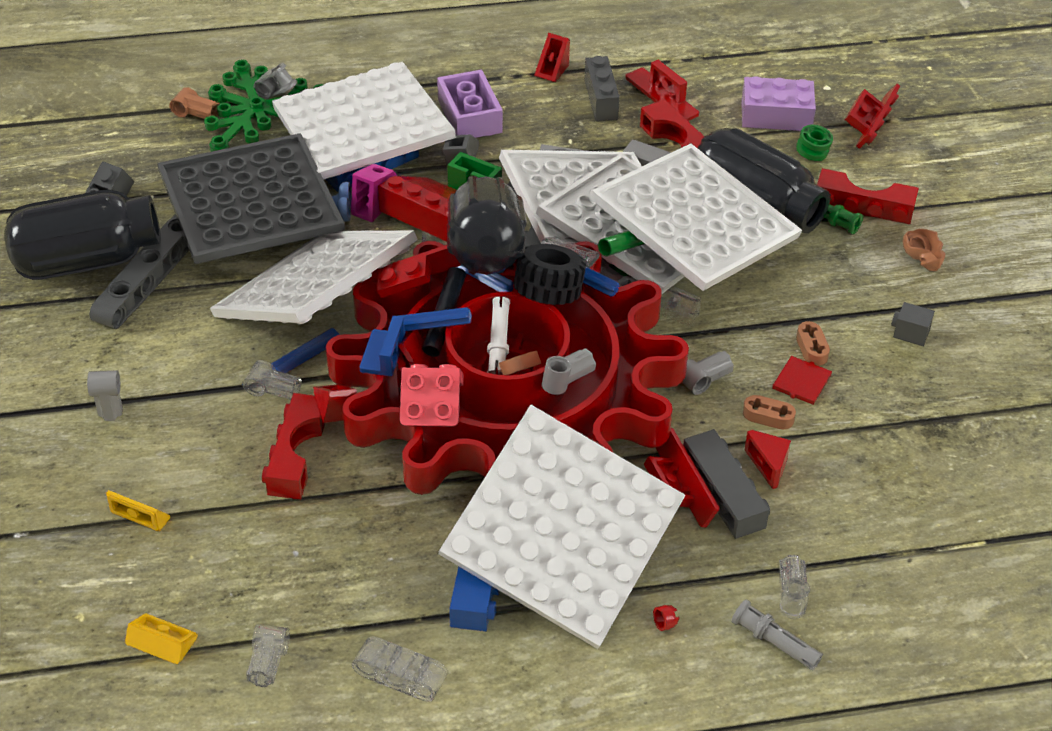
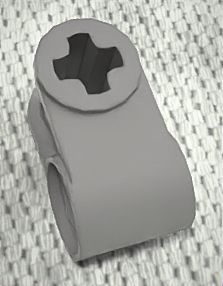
M285 63L269 69L254 83V88L261 98L268 99L277 94L285 93L297 84V80L292 79L285 69Z

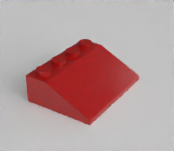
M393 176L378 185L379 211L447 242L448 199L457 190L427 177Z

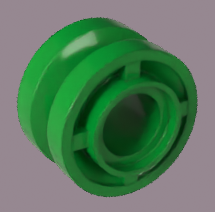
M807 125L801 130L796 150L802 157L808 160H824L828 156L832 145L833 135L822 126Z

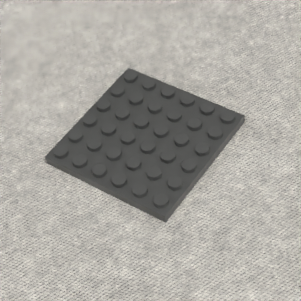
M301 133L157 163L161 179L195 264L345 230L341 214L321 174L317 172L318 167Z

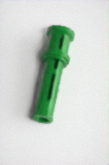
M829 204L824 216L832 226L839 225L848 229V232L851 234H855L859 230L863 221L861 213L854 214L845 210V207L842 205L833 206Z

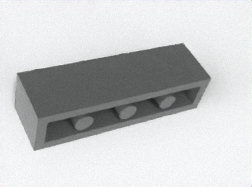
M715 429L685 438L683 446L719 506L718 514L734 538L737 539L766 529L768 515H770L769 504L760 497L753 480L747 478L742 470L740 461L730 453L726 441L719 437Z

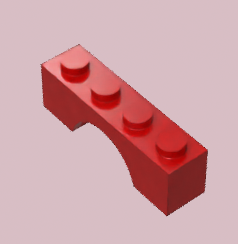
M665 99L641 107L640 127L652 139L664 138L679 143L681 148L689 144L698 148L701 139L704 137L703 134L692 126Z
M824 168L821 169L817 182L818 186L829 191L831 195L830 204L833 206L842 205L845 207V210L852 213H861L866 216L911 224L919 190L918 187L894 183L883 190H866L854 185L848 179L846 173Z
M293 393L290 404L286 403L284 422L278 425L276 445H271L269 465L264 466L262 471V483H266L268 496L299 500L302 498L308 480L306 459L297 455L294 450L305 440L322 436L326 424L322 421L315 395Z

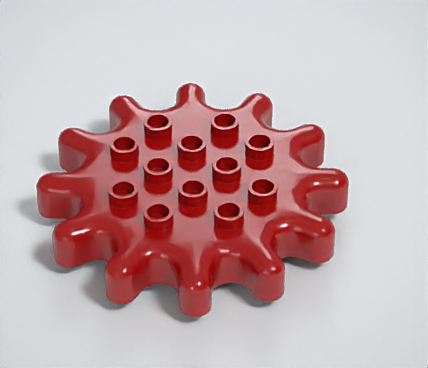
M436 241L421 242L413 249V256L444 245ZM581 241L574 243L568 248L584 258L586 267L601 274L602 254L599 252L598 245L592 242ZM517 260L512 266L501 273V275L513 282ZM448 270L430 275L429 283L383 298L377 292L376 279H367L357 283L353 288L355 319L359 326L370 332L337 335L331 338L326 345L328 373L332 382L336 385L368 388L352 395L343 403L344 431L348 442L353 446L365 448L389 439L407 441L408 443L402 451L404 483L412 493L419 495L432 493L446 477L457 471L469 470L486 477L530 405H533L611 452L613 450L607 442L618 439L632 441L648 448L661 447L667 442L670 435L673 408L667 398L648 389L671 388L682 383L686 376L689 352L687 342L678 336L645 333L656 326L660 317L662 290L655 282L649 280L634 281L619 287L618 292L612 297L583 283L578 300L563 305H551L530 300L518 293V290L515 288L513 292H498L466 274L456 308H469L472 313L471 323L447 326L441 353L435 357L439 365H455L456 368L461 369L464 375L463 386H460L459 423L454 427L404 426L401 424L402 368H410L409 362L402 351L400 352L393 376L362 373L359 366L373 329L388 331L392 316L435 310ZM500 297V307H502V297L510 299L507 330L509 354L506 355V360L537 351L542 364L510 375H498V367L496 368V374L487 373L489 367L487 345L491 341L493 298ZM428 329L418 330L423 340H425ZM405 331V337L410 333V331ZM585 348L593 354L594 361L596 362L595 370L569 383L567 390L563 394H550L542 388L547 359L553 356L566 357Z

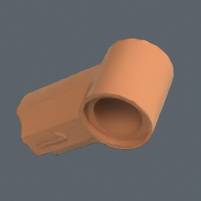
M189 87L183 88L169 103L170 110L178 117L183 118L190 114L203 119L208 116H216L218 118L217 106L219 103L199 97L196 91Z

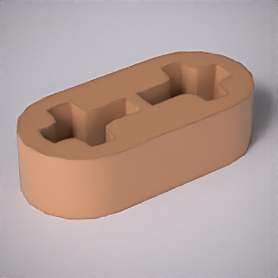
M810 321L801 323L798 326L796 339L804 359L807 362H814L817 366L824 365L828 361L830 348L821 327Z
M533 351L499 363L503 375H510L542 363L538 352Z
M752 395L744 401L743 415L751 422L784 430L793 426L796 410L787 402L760 395Z

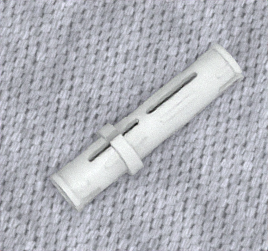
M495 297L492 300L491 341L487 345V353L489 354L487 373L496 374V368L498 367V375H503L499 363L505 361L506 355L509 354L507 330L510 299L502 297V307H500V297Z

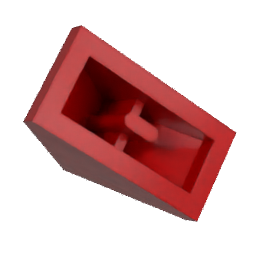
M548 32L534 74L535 77L557 82L569 66V38Z
M341 384L313 387L323 423L344 421L343 403L347 398L357 394V389Z
M755 430L747 431L745 452L772 489L778 488L788 460L791 440Z

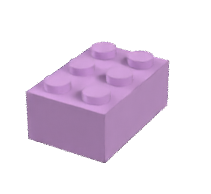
M482 70L437 78L438 101L447 120L455 129L456 135L471 134L478 138L502 133L503 110Z
M744 77L742 127L801 131L803 127L813 125L816 110L814 81Z

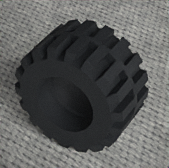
M532 244L525 246L523 257L517 260L513 283L514 288L521 295L536 302L551 305L572 303L578 300L581 295L586 261L575 251L558 245Z

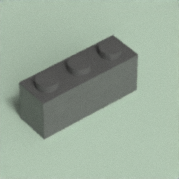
M608 56L585 58L584 81L595 121L618 120L620 97Z

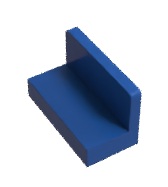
M392 316L388 331L372 330L359 366L360 372L393 376L401 352L398 345L405 338L404 317Z

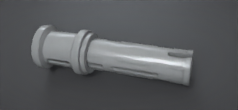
M745 599L739 605L732 617L733 624L742 625L754 633L753 637L762 640L764 638L792 658L801 662L811 671L817 667L823 653L774 622L775 620L772 615H765L752 607L749 600Z

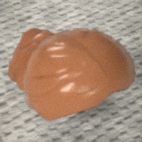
M919 228L914 231H908L904 235L903 247L905 252L911 258L920 260V265L927 270L938 271L945 259V252L942 250L943 242L939 240L937 232Z

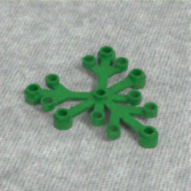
M238 60L233 66V72H226L222 75L225 86L246 90L248 98L227 92L221 84H214L210 87L208 91L209 100L219 103L217 106L218 116L224 119L218 120L216 116L206 117L204 119L205 129L215 131L218 128L230 126L222 135L214 136L209 143L210 152L229 148V141L242 128L245 132L246 143L259 142V132L252 126V117L257 118L259 130L267 131L272 128L271 118L266 116V114L279 117L274 110L272 101L281 97L265 100L258 97L254 88V83L268 71L266 66L255 67V75L251 78V65L246 60ZM297 78V84L287 95H294L308 89L307 80ZM317 84L313 88L323 86L324 84ZM226 101H229V102H232V103H235V104H238V105L231 107L230 104L225 103V102H226ZM243 113L239 116L230 117L231 115Z

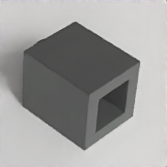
M904 302L901 311H895L891 326L895 327L893 338L924 346L931 329L935 311Z

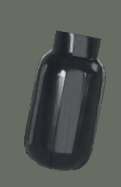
M738 128L717 129L701 139L697 149L802 229V233L808 234L820 224L828 210L831 195L828 190L815 184L810 170L804 167L798 160Z
M476 176L468 177L467 182L450 195L448 199L447 249L449 253L456 257L461 265L468 269V273L472 275L476 273L484 275L501 274L505 269L512 266L518 258L523 257L527 221L522 197L515 194L513 189L505 184L504 180L500 177L495 179L491 177L477 178Z
M99 190L30 203L16 208L6 220L4 239L7 254L16 271L21 276L31 280H44L126 263L136 256L140 247L160 244L161 233L156 208L150 195L129 198L119 191Z

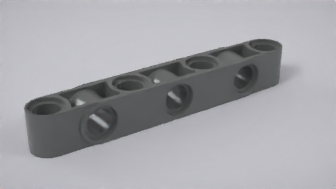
M176 215L168 220L160 229L161 243L143 247L94 301L89 313L92 321L118 329L188 253L189 248Z

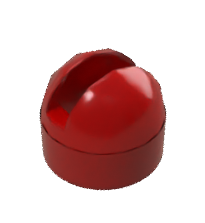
M672 605L655 607L653 618L656 627L660 631L675 627L680 619L675 615V612L678 610Z

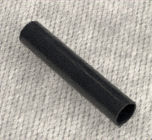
M458 267L448 269L434 311L456 308L466 278V272ZM446 327L428 329L422 346V351L426 355L431 357L440 355L445 341Z

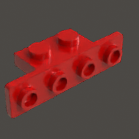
M660 60L651 62L650 72L641 67L626 74L625 79L652 101L658 102L665 99L688 121L699 117V111L686 101L687 81Z
M898 83L883 97L882 101H879L865 89L857 97L844 119L853 128L862 133L861 138L856 144L857 148L860 149L865 143L869 145L876 138V132L885 122L883 119L892 110L890 106L899 97L896 94L900 88Z
M447 245L391 263L383 268H377L371 273L372 276L369 279L377 280V292L383 298L429 283L430 275L446 271L451 267L461 266V264L453 254L449 253Z
M671 428L667 442L661 447H656L660 457L648 456L643 465L650 475L685 494L679 507H689L699 526L706 528L719 511V506L675 430Z

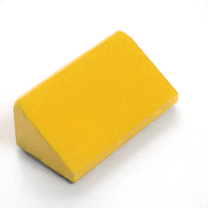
M110 490L106 492L110 512L159 532L170 519V515Z
M145 613L128 623L125 644L171 663L178 664L194 644L198 634Z

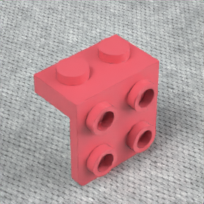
M413 364L410 368H402L401 424L404 426H456L459 423L460 386H463L464 376L461 369L449 364L439 365V368H428L427 365Z

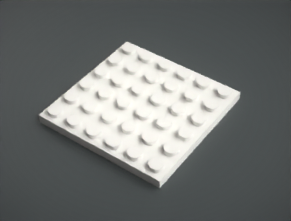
M403 62L392 63L380 69H372L367 73L349 76L337 82H329L317 88L305 89L300 93L282 96L280 99L272 101L274 110L290 135L301 133L318 167L317 172L321 174L323 180L456 138L455 129Z
M692 144L686 145L593 189L589 197L601 209L605 210L618 223L622 224L702 291L799 238L802 229Z
M501 150L499 156L516 194L523 199L524 210L540 243L553 244L569 248L578 241L567 236L563 231L536 214L538 205L620 153L641 166L634 152Z
M620 153L538 205L536 214L578 242L587 241L598 245L600 239L628 231V229L618 223L617 220L589 198L592 190L642 166ZM646 244L607 257L602 255L608 263L615 265L636 280L655 282L661 288L662 294L685 277Z
M414 230L339 231L317 236L212 306L210 310L214 317L226 319L306 323L312 319L313 313L332 305L333 299L349 293L352 290V286L357 282L369 279L372 276L371 273L377 268L389 265L391 263L390 259L407 252L410 249V245L418 239Z
M530 405L438 554L598 649L678 510L685 494Z

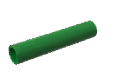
M628 230L600 239L598 249L603 256L607 257L644 245L645 243Z

